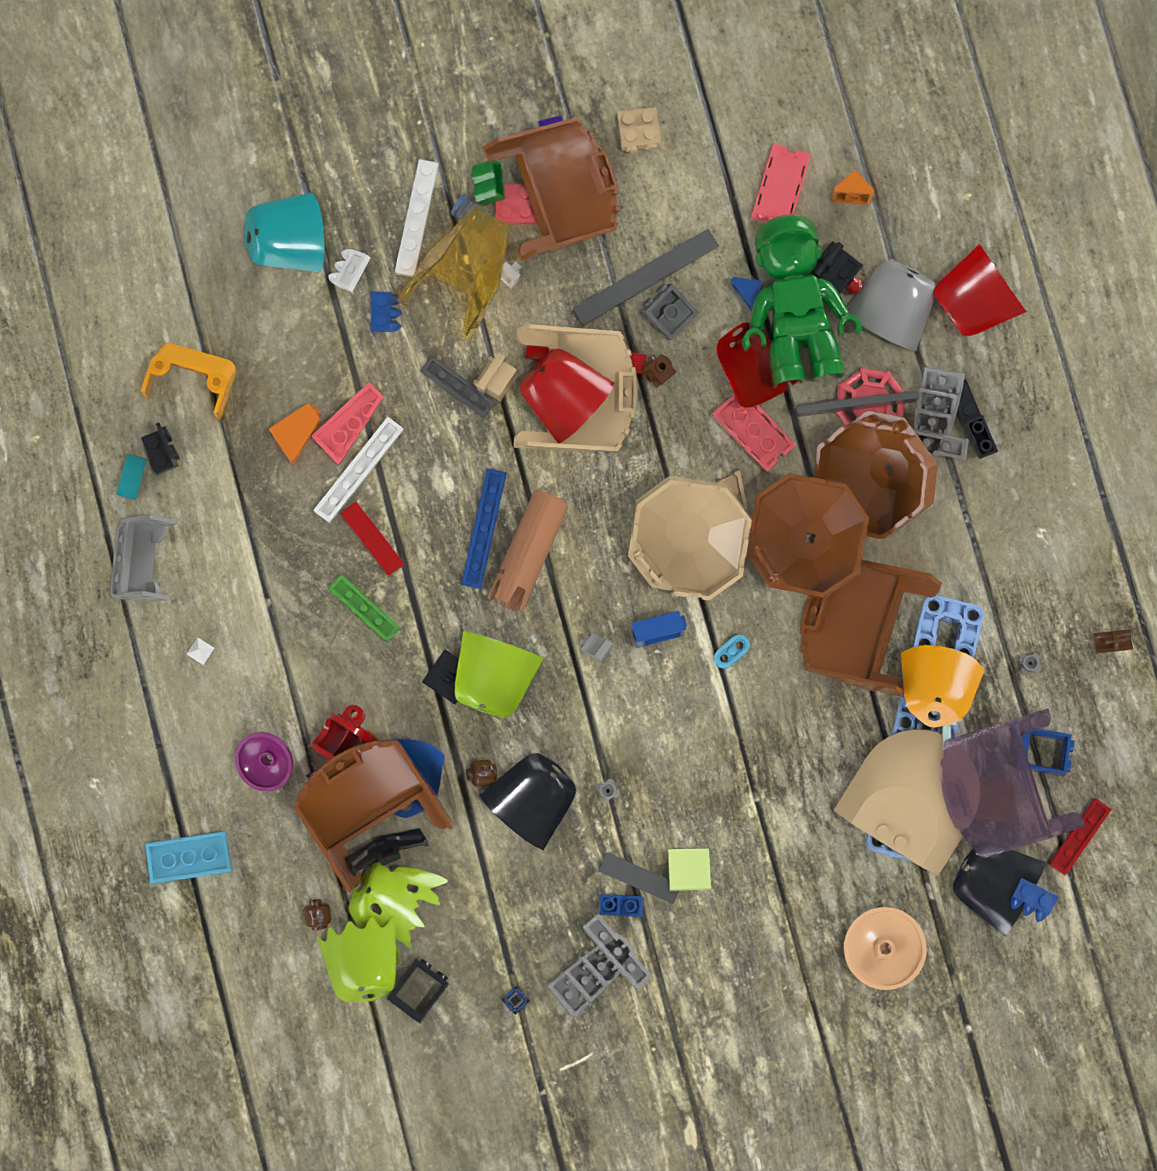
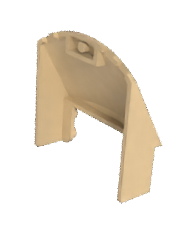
M534 324L516 327V337L521 344L549 347V351L557 348L565 350L615 384L606 400L596 412L562 443H557L548 429L547 432L520 431L514 437V448L543 449L548 451H619L625 436L630 431L628 428L631 419L634 418L637 403L636 370L632 366L630 358L632 354L625 345L624 336L621 331Z

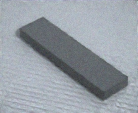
M433 355L420 370L423 375L483 419H485L496 404L493 399L478 391L474 385Z
M608 852L599 868V872L671 904H674L679 892L669 890V879Z

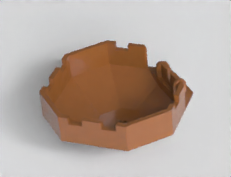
M867 410L852 423L839 428L830 438L817 446L814 478L847 484L870 518L867 536L883 540L895 534L934 504L938 464L905 417ZM889 463H891V466L895 469L891 472V474H889V471L885 469V467L888 466Z
M789 473L756 495L753 516L751 517V534L747 555L768 587L826 598L859 576L870 518L847 484ZM807 533L810 535L815 534L816 537L813 544L805 542Z

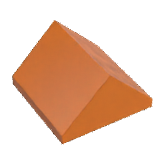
M854 170L834 188L831 203L871 205L874 189Z

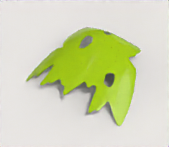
M375 863L363 873L360 882L354 886L348 907L349 913L362 929L366 927L371 917L382 928L393 917L395 920L396 939L408 948H411L409 930H414L417 926L424 927V924L414 911L415 908L419 907L417 900L440 905L439 897L430 889L447 883V879L434 873L409 867H397L395 871L390 872L387 867L382 866L380 863ZM364 880L363 888L357 892L359 884ZM407 885H416L418 891L416 893L408 891ZM368 887H371L370 893H366ZM372 903L379 905L382 909L381 915L374 913L370 909ZM396 946V962L401 963V960L397 955V953H399L400 950Z

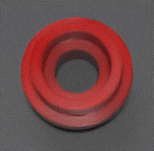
M855 277L845 288L848 291V295L852 293L856 295L862 289V279Z

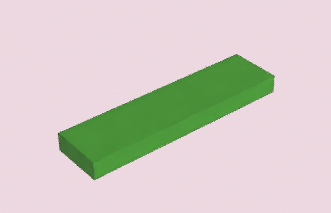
M342 574L329 586L328 590L386 643L401 629Z

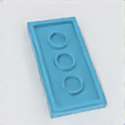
M226 831L145 844L151 885L232 872Z

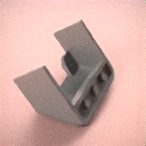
M144 515L125 518L119 521L116 530L110 586L112 598L145 602L169 600V596L160 594L158 583L152 582L155 545L166 537V526L176 525L178 520L155 515Z

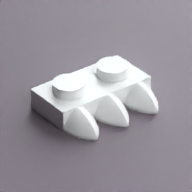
M346 249L341 251V255L346 261L335 263V267L340 273H332L328 277L337 287L353 292L370 257L356 250Z

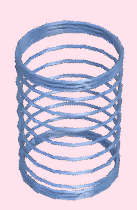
M463 194L457 200L451 215L457 216L462 206L466 205L469 200L468 196ZM472 201V202H474V205L471 207L472 210H473L474 206L476 205V204H475V201ZM482 205L481 210L477 213V215H480L481 211L483 210ZM487 210L488 214L477 229L479 234L485 230L493 217V213L489 212V210Z

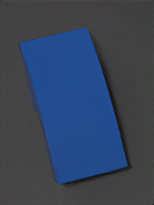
M600 894L599 915L643 917L644 897Z

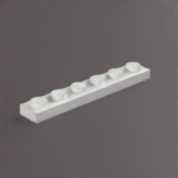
M419 159L395 268V274L415 278L439 166L436 162Z
M387 417L313 511L330 524L404 429Z

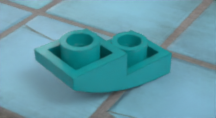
M127 454L116 495L136 500L147 459Z

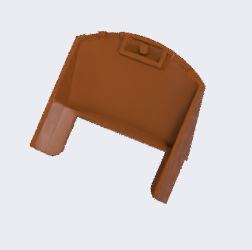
M578 117L497 138L482 147L483 153L489 161H497L512 156L516 157L543 237L520 244L518 253L521 261L552 253L617 230L618 223L616 218L619 212V205H617L616 195L618 194V188L612 166L603 147H599L593 138L595 136L593 132L588 131L582 125L583 121Z
M862 560L860 574L857 578L826 598L809 596L804 609L800 630L802 634V645H800L803 653L805 670L872 692L878 691L905 697L903 679L880 674L902 597L905 592L932 598L939 593L942 582L930 573Z
M392 740L361 744L336 755L309 778L293 806L348 893L352 892L353 887L360 882L361 872L358 871L354 877L351 874L345 861L349 853L344 844L409 803L418 799L437 828H449L451 830L454 827V822L434 793L429 782L399 741Z

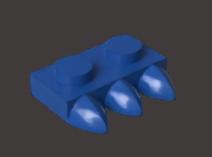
M371 292V332H395L402 328L399 322L391 320L402 315V311L392 307L403 301L400 296L392 294V292Z
M1020 878L1012 894L1010 904L1014 910L1024 902V916L1031 914L1036 909V921L1041 922L1050 915L1058 896Z

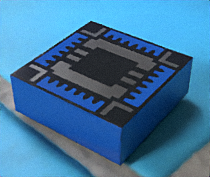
M517 986L501 999L515 1015L530 1002Z

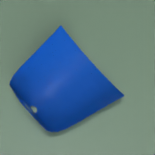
M390 739L392 741H399L437 796L445 755L435 746L423 741ZM416 799L411 802L412 808L410 810L403 811L400 809L394 814L402 818H409L424 811V808Z

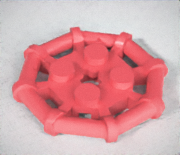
M860 367L856 373L843 382H839L837 385L839 388L837 400H844L846 393L852 395L851 399L890 394L884 387L886 382L895 393L904 391L891 375L892 372ZM868 377L882 380L880 383L868 382ZM859 379H861L863 382V384H861V386L856 389L850 387ZM898 404L896 413L890 411L891 405L851 411L856 418L867 410L903 417L905 404ZM848 411L834 412L845 425L853 422L846 414Z

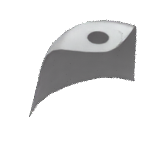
M887 260L876 269L862 289L848 304L849 315L857 316L861 325L875 334L901 347L916 351L935 299L934 289L936 286L934 282L917 270L894 260ZM907 273H910L913 277H908Z

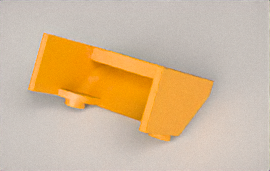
M173 343L163 344L150 361L141 388L144 398L149 399L156 376L166 375L171 365L208 376V389L213 393L219 394L213 413L217 420H221L236 375L234 363L224 358Z

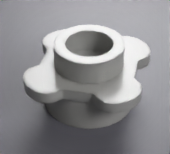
M1037 653L1033 655L1022 654L1020 656V661L1022 662L1021 672L1023 674L1040 672V656Z
M608 779L607 782L596 786V791L600 793L601 801L607 803L613 797L617 798L620 794L616 790L615 782L612 779Z

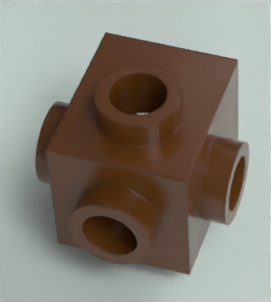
M663 354L657 357L655 355L649 357L645 361L646 366L641 369L644 372V377L649 382H652L656 388L676 373L670 359Z

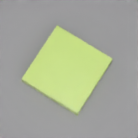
M709 848L668 849L670 891L711 889Z

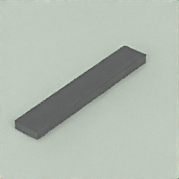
M916 391L803 404L796 406L795 413L796 417L914 403L916 402L917 394Z

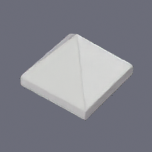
M197 637L187 655L204 665L215 648Z

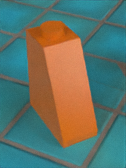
M309 403L269 428L271 435L292 465L298 461L310 442L311 436L321 424L319 418L322 416L316 406L311 407Z

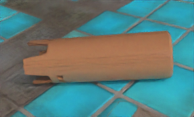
M533 491L487 597L490 601L496 595L495 599L504 602V608L515 612L519 605L518 610L523 613L568 509L565 501L543 491Z

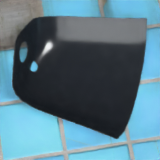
M533 753L515 764L492 785L481 792L479 797L511 830L531 845L544 850L571 806L576 795V786L557 763L539 753ZM552 765L556 766L561 773L557 772ZM551 772H553L557 777L553 778L551 776Z
M979 841L962 862L952 885L953 891L967 907L1005 937L1023 911L1024 902L1014 910L1010 904L1012 894L1020 878L1037 885L1046 862L992 842ZM967 865H969V870L965 871Z

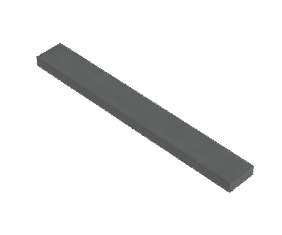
M707 229L573 308V311L582 326H585L716 249L719 245L710 230Z

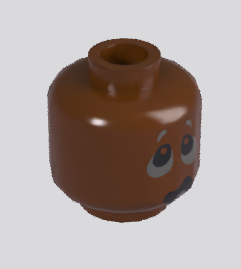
M490 760L472 761L470 768L466 769L467 780L471 781L475 787L492 785L494 780L497 779L496 765L492 764Z
M321 899L310 900L309 905L303 909L305 924L311 927L312 930L325 929L332 921L330 906L328 903L322 902Z

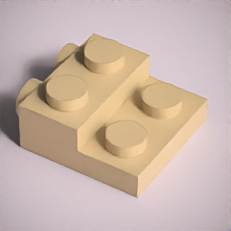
M656 107L617 112L622 152L635 153L641 149L654 151L661 147Z

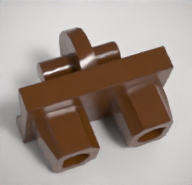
M1131 629L1094 633L1096 654L1133 650Z

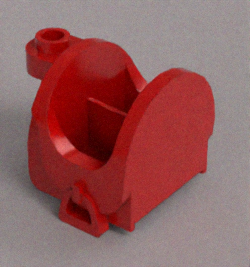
M350 705L344 710L342 715L339 713L338 715L330 714L323 729L316 739L312 741L309 748L329 761L345 750L377 741V739L360 727L365 720V712L357 705ZM357 712L356 716L352 717V714Z

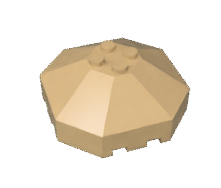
M668 476L636 500L628 557L652 588L671 590L676 596L689 598L691 596L711 600L743 577L752 520L726 484Z

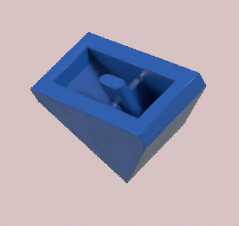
M733 277L730 285L752 312L755 297L761 290L762 281Z

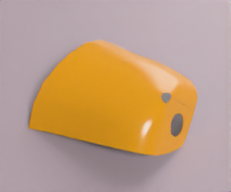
M922 645L901 652L904 696L909 711L929 727H941L960 721L969 711L985 671L979 662L966 653L942 646ZM939 697L941 698L942 702H935L934 700L935 698ZM930 711H938L941 714V718L937 721H932L928 718V713Z

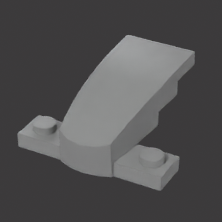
M926 366L924 367L922 387L919 389L913 430L932 457L946 456L965 460L969 439L950 436L959 407L965 374Z
M599 914L582 927L597 947L584 955L547 986L573 1018L597 998L620 973L635 990L639 989L652 977L649 971L636 958L634 949L629 941L615 933Z

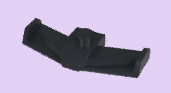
M420 828L382 835L347 856L345 861L354 877L358 871L377 859L384 866L401 859L400 850L423 845L425 847L429 846L428 840Z

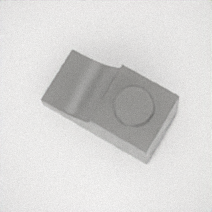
M594 633L591 636L586 635L580 644L583 646L581 652L600 666L613 650V643Z

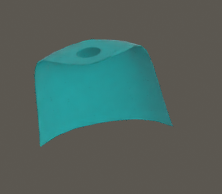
M312 192L258 204L248 210L245 217L244 244L250 259L254 263L264 266L322 272L325 249L323 222L319 204ZM255 229L259 230L258 235H255ZM248 231H250V233H251V242H250V243H248V241H247V233H248Z

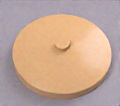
M880 907L863 913L851 924L845 936L844 957L849 970L861 983L873 989L893 990L908 984L919 974L926 959V940L921 927L910 915L895 908Z

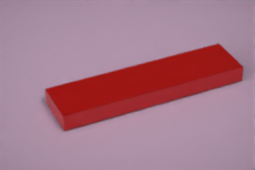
M357 501L340 513L388 577L405 565Z
M1094 798L1048 865L1066 876L1112 809L1097 798Z

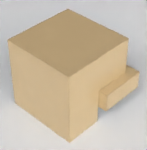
M498 353L495 359L491 356L489 357L488 364L478 379L473 381V385L478 391L489 395L500 403L516 380L517 369L507 364L506 357Z

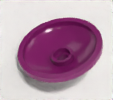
M256 732L248 735L239 743L235 752V765L238 774L246 784L256 790L268 792L281 788L290 779L293 771V758L288 746L279 737L267 732Z

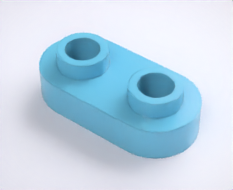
M736 635L716 651L714 655L715 664L722 669L731 667L748 652L750 648L748 638L744 635ZM736 643H742L743 648L737 649ZM725 655L727 656L728 661L722 662L720 660V657Z

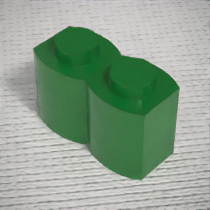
M488 160L472 167L471 179L475 183L473 191L475 201L486 206L504 200L505 189L502 182L503 171L501 164L498 161Z

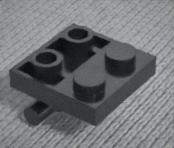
M832 241L821 257L817 259L816 266L809 275L816 276L817 279L829 281L834 285L838 293L841 294L863 268V264L843 250V244Z

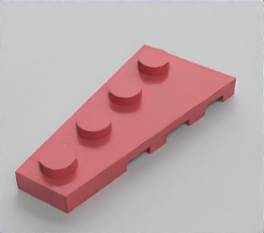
M369 382L322 425L311 438L339 466L383 400V396Z

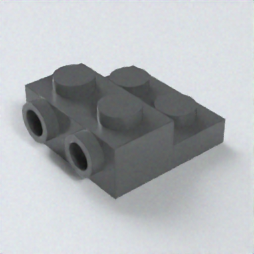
M664 283L656 290L658 294L653 299L650 297L642 304L644 308L641 312L668 340H672L699 312L673 284L668 283L666 285Z

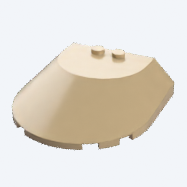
M905 730L882 740L871 750L837 803L834 811L851 824L920 867L939 876L975 817L980 799L979 777L969 755L954 740L951 739V750H943V734L931 730Z

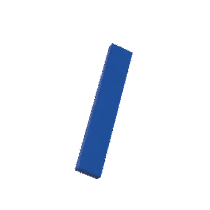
M487 468L461 586L480 590L482 588L507 472Z

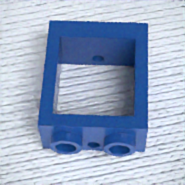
M679 611L632 623L631 630L636 648L682 637L687 624L684 615L680 616Z
M1022 727L1015 769L1064 777L1071 769V760L1068 759L1069 752H1073L1074 740H1071L1072 734ZM1030 736L1063 741L1059 769L1026 764Z

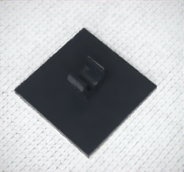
M445 649L422 683L456 705L458 701L455 697V680L459 658Z

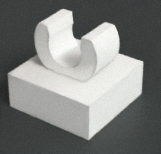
M505 262L500 267L497 277L512 289L519 280V270L522 267L517 262L512 266Z

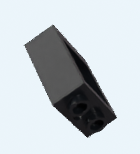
M423 958L421 961L415 959L386 998L419 1024L422 1023L450 985L447 982L448 977L440 971L437 974L430 969L432 965ZM418 967L442 984L421 1014L397 997Z

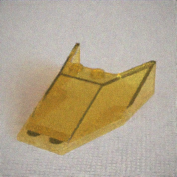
M474 207L428 252L396 301L407 305L413 291L428 276L434 275L467 293L468 303L462 337L472 340L500 287L510 225Z

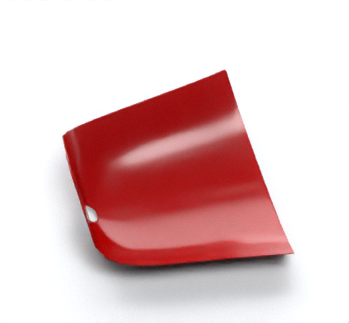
M980 244L956 265L934 289V295L946 313H951V321L964 336L979 334L1027 312Z
M749 322L741 323L719 339L716 348L721 366L739 405L743 408L760 405L789 389L786 388L787 384L782 383L789 382L793 386L799 381L781 382L776 388H772L768 359L769 347L772 342L765 335L766 346L761 347L759 338L751 336L749 337L751 345L745 351L742 346V339L746 332L751 329L749 328ZM742 328L739 334L732 336L737 329ZM735 342L734 347H731L730 343Z
M557 348L549 351L529 369L520 384V391L557 443L560 444L573 435L596 412L612 391L615 383L571 353ZM541 363L536 370L532 371L537 364ZM544 366L545 370L540 372L539 370Z

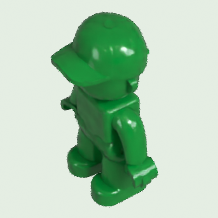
M781 215L762 223L755 236L757 252L755 261L757 265L763 267L769 276L778 280L774 281L772 285L764 287L755 297L749 324L751 329L744 335L742 346L745 351L748 350L751 345L749 342V337L751 336L759 338L761 347L766 346V338L761 329H763L769 310L772 309V343L769 347L768 356L772 388H776L779 383L785 381L799 380L800 384L805 381L799 349L807 347L812 382H816L819 377L838 374V379L845 375L836 337L831 332L823 302L831 309L836 318L840 319L837 326L838 336L844 334V323L852 324L857 335H860L862 331L860 320L857 316L849 315L850 312L834 285L825 279H817L816 276H806L815 268L817 259L822 255V247L817 245L819 239L814 224L808 218L796 215Z

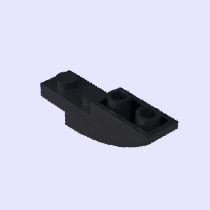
M965 379L957 417L980 460L997 453L998 449Z

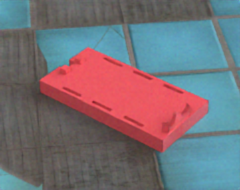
M773 143L751 219L766 222L781 215H794L811 154L796 150L795 153L788 152V147ZM773 159L770 168H768L770 160ZM805 168L803 177H801L802 170ZM765 177H767L765 186H763ZM797 187H799L798 194L796 196ZM794 205L792 214H790L791 207Z
M733 394L712 413V416L767 473L779 462L777 458L780 455L785 457L796 447V444L759 405L755 406L756 409L754 407L743 408L739 405L735 394Z

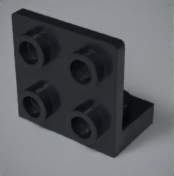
M158 422L156 423L158 431L141 437L156 475L178 467L177 460L180 459L174 445L169 443L172 442L166 426L162 427Z

